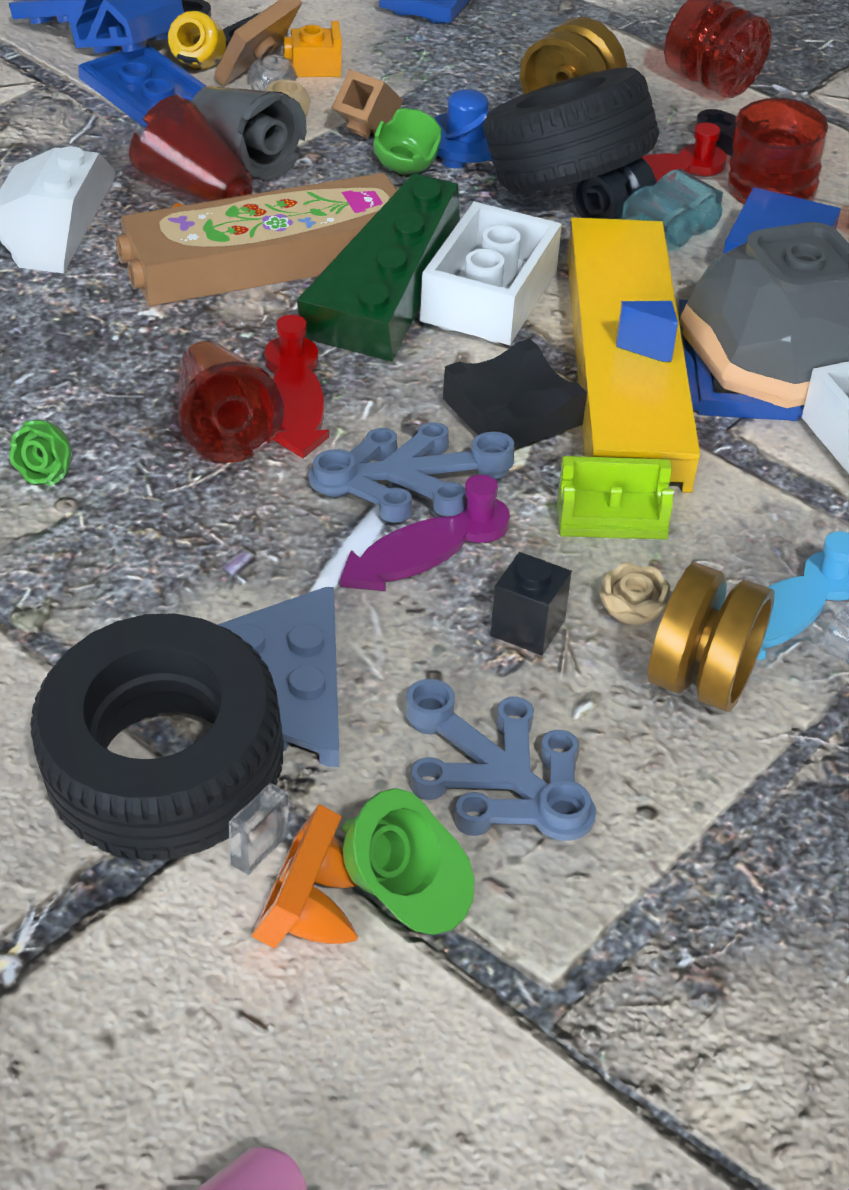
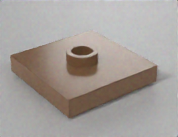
M278 0L235 30L214 75L223 87L279 48L283 37H285L302 5L300 0Z

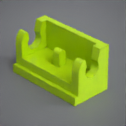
M562 456L557 497L560 536L668 540L674 493L673 489H669L672 470L670 459Z

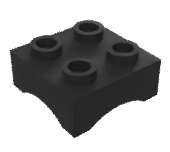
M530 338L515 343L504 353L484 362L464 363L459 361L445 366L443 400L477 435L486 432L505 433L514 440V449L583 425L587 392L578 383L569 382L559 376L546 361L540 347Z

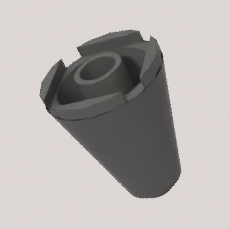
M207 86L197 92L190 107L192 122L245 173L252 177L273 180L284 175L299 157L295 150L299 139L305 141L307 133L306 115L300 103L285 93Z

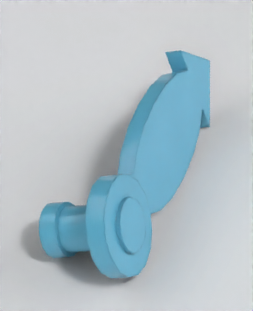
M837 531L828 534L825 538L823 551L811 555L806 560L803 576L791 577L767 587L775 591L774 605L757 660H765L767 651L764 649L790 640L815 622L824 610L826 600H849V533Z

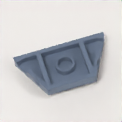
M323 587L218 624L236 633L242 640L253 646V649L261 656V660L268 666L277 691L284 751L292 743L319 753V764L327 767H339L334 587Z

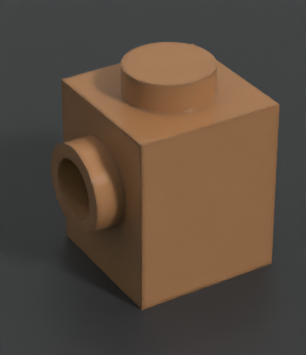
M349 69L332 109L348 122L346 125L347 130L368 139L371 133L375 135L381 121H384L386 124L393 118L404 100L384 81Z

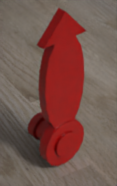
M699 123L695 126L694 130L695 144L684 147L679 154L663 153L643 156L642 158L652 168L656 178V187L682 179L688 173L700 176H712L721 173L725 169L727 155L716 146V141L719 140L720 128L713 123Z
M290 314L284 315L277 320V334L279 337L271 340L266 345L264 361L267 368L275 373L271 383L270 403L273 420L280 432H273V440L304 459L329 438V430H321L324 419V396L321 384L312 372L318 365L319 350L314 342L304 337L307 325L305 319L301 316Z

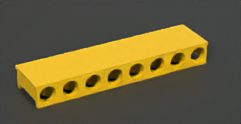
M571 217L567 267L578 384L587 392L582 425L585 457L670 459L672 468L670 482H680L683 493H692L698 460L700 458V449L663 221ZM621 301H672L678 326L671 362L658 361L616 346Z

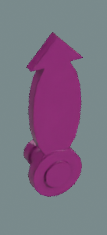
M488 475L471 476L465 483L466 508L462 513L455 516L426 519L399 528L368 547L361 557L351 550L340 578V587L386 591L385 582L412 577L441 564L457 553L466 541L487 543L501 538L510 527V512L505 503L496 499L498 494L497 481Z

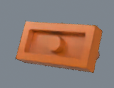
M318 804L297 832L251 937L274 949L288 932L312 942L326 944H343L357 940L358 936L345 913L329 896L313 886L314 883L331 888L358 886L351 880L344 866L342 851L344 843L334 836L341 820V815Z

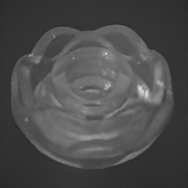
M268 55L263 60L257 58L252 63L247 72L246 80L247 84L251 85L252 90H264L271 82L276 80L288 79L296 81L298 75L294 66L285 57Z

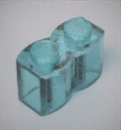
M676 169L664 175L654 186H645L634 192L624 202L622 220L663 221L667 251L670 252L677 247L684 246L691 236L702 234L717 225L722 216L721 203L723 192L682 169Z

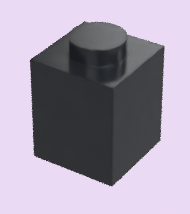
M518 552L495 585L490 636L543 656L565 622L572 570Z

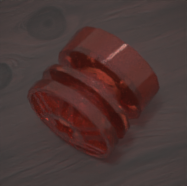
M688 0L681 6L672 20L666 35L664 47L666 65L676 74L690 81L700 82L704 88L713 90L722 97L734 98L750 87L763 69L772 39L770 24L764 17L753 14L745 8L735 7L728 0Z
M765 98L751 102L741 108L734 123L732 140L734 152L730 158L731 169L728 173L727 181L729 192L742 204H745L753 187L813 201L819 188V176L822 170L821 159L825 152L828 124L826 117L811 105L787 98Z

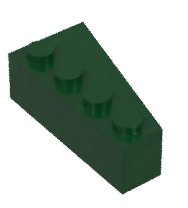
M413 173L297 299L299 316L304 318L307 323L306 335L304 337L311 341L393 362L421 305L422 273L460 221L458 184Z

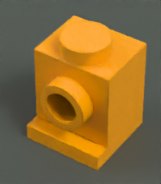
M331 21V28H322L318 25L291 28V37H283L284 62H291L293 77H341L342 38L339 21Z

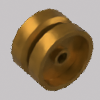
M587 17L569 18L527 49L521 60L519 78L523 93L526 94L578 76L609 69L627 67L623 47L618 39L601 22Z
M692 562L685 569L676 584L659 625L650 656L648 682L680 694L693 683L697 676L696 691L698 700L721 710L731 712L746 687L762 647L771 618L775 591L743 579L733 587L726 597L727 583L724 573Z

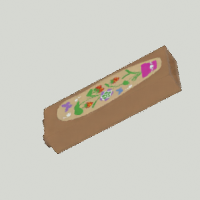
M378 173L121 216L122 235L115 237L116 250L120 263L128 264V274L132 288H140L148 306L315 277L324 271L397 190L385 173Z

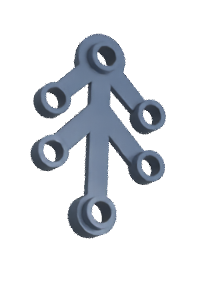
M430 422L421 425L417 430V434L400 448L397 446V434L395 431L388 428H377L369 431L366 439L350 452L332 449L319 453L314 458L313 466L309 470V483L313 489L330 497H340L351 493L378 504L381 518L388 522H402L411 517L412 496L405 489H390L375 482L377 480H388L432 498L433 508L436 513L443 516H455L462 513L466 508L465 488L459 483L444 482L429 475L478 469L480 475H488L494 479L502 478L508 474L509 469L514 464V440L505 433L486 432L474 438L472 441V451L441 454L449 448V431L447 426L442 423Z
M423 679L410 686L406 698V717L412 726L423 734L440 733L479 763H444L433 757L417 760L411 768L410 781L411 790L417 797L425 800H434L442 797L446 793L447 788L514 790L524 798L489 799L486 795L477 792L462 795L458 798L455 807L454 822L459 831L466 835L479 836L489 831L492 823L536 825L543 834L550 838L570 841L582 838L592 830L595 823L596 808L589 792L582 785L575 782L574 765L577 760L579 743L572 733L557 729L547 732L542 738L540 759L544 766L550 769V784H547L530 771L529 732L532 728L534 709L529 701L521 697H508L499 703L496 726L504 734L503 750L454 713L455 693L447 683L437 679ZM515 715V716H519V717H521V718H519V719H514V718H511V717H508V716ZM559 748L566 752H557L552 749ZM431 776L436 778V780L428 781L422 777ZM474 811L482 815L474 817L466 813Z

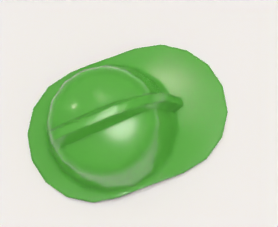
M398 788L380 791L364 804L358 816L349 818L343 824L342 830L345 833L342 850L344 866L351 880L365 892L377 896L398 920L415 932L436 935L451 931L465 919L474 896L475 879L470 860L458 841L416 795Z

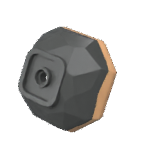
M805 222L760 229L750 233L747 242L712 260L695 285L680 316L679 323L683 327L682 334L722 388L784 408L805 405L814 368L849 361V243L836 229L819 222Z

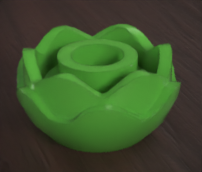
M30 420L24 422L22 427L12 435L10 440V462L19 470L27 482L32 484L45 483L47 486H51L59 482L67 474L72 462V448L68 437L57 425L44 420Z

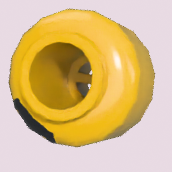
M187 11L179 15L171 23L168 31V44L172 54L185 65L194 69H208L221 60L226 49V37L222 27L210 16L199 11Z

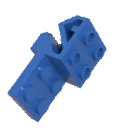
M16 0L8 3L13 19L29 18L31 24H40L51 21L56 16L58 23L69 22L76 48L93 47L94 53L112 51L117 49V46H121L123 52H130L145 48V40L147 39L150 41L167 39L171 23L184 13L181 0Z

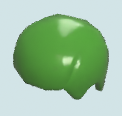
M401 108L395 112V115L388 123L385 124L384 121L379 123L374 135L373 151L384 167L401 175L419 173L428 169L436 160L441 143L442 128L434 117L421 110Z

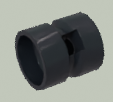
M641 157L615 170L575 182L572 190L573 203L581 218L622 220L627 215L647 207L654 200L657 191L656 178L652 168Z

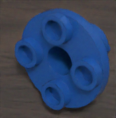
M473 89L455 91L447 97L448 112L434 117L442 128L441 143L437 156L442 158L441 162L444 166L454 169L462 168L467 163L492 162L487 145L488 140L483 130L484 121L489 112L487 96Z

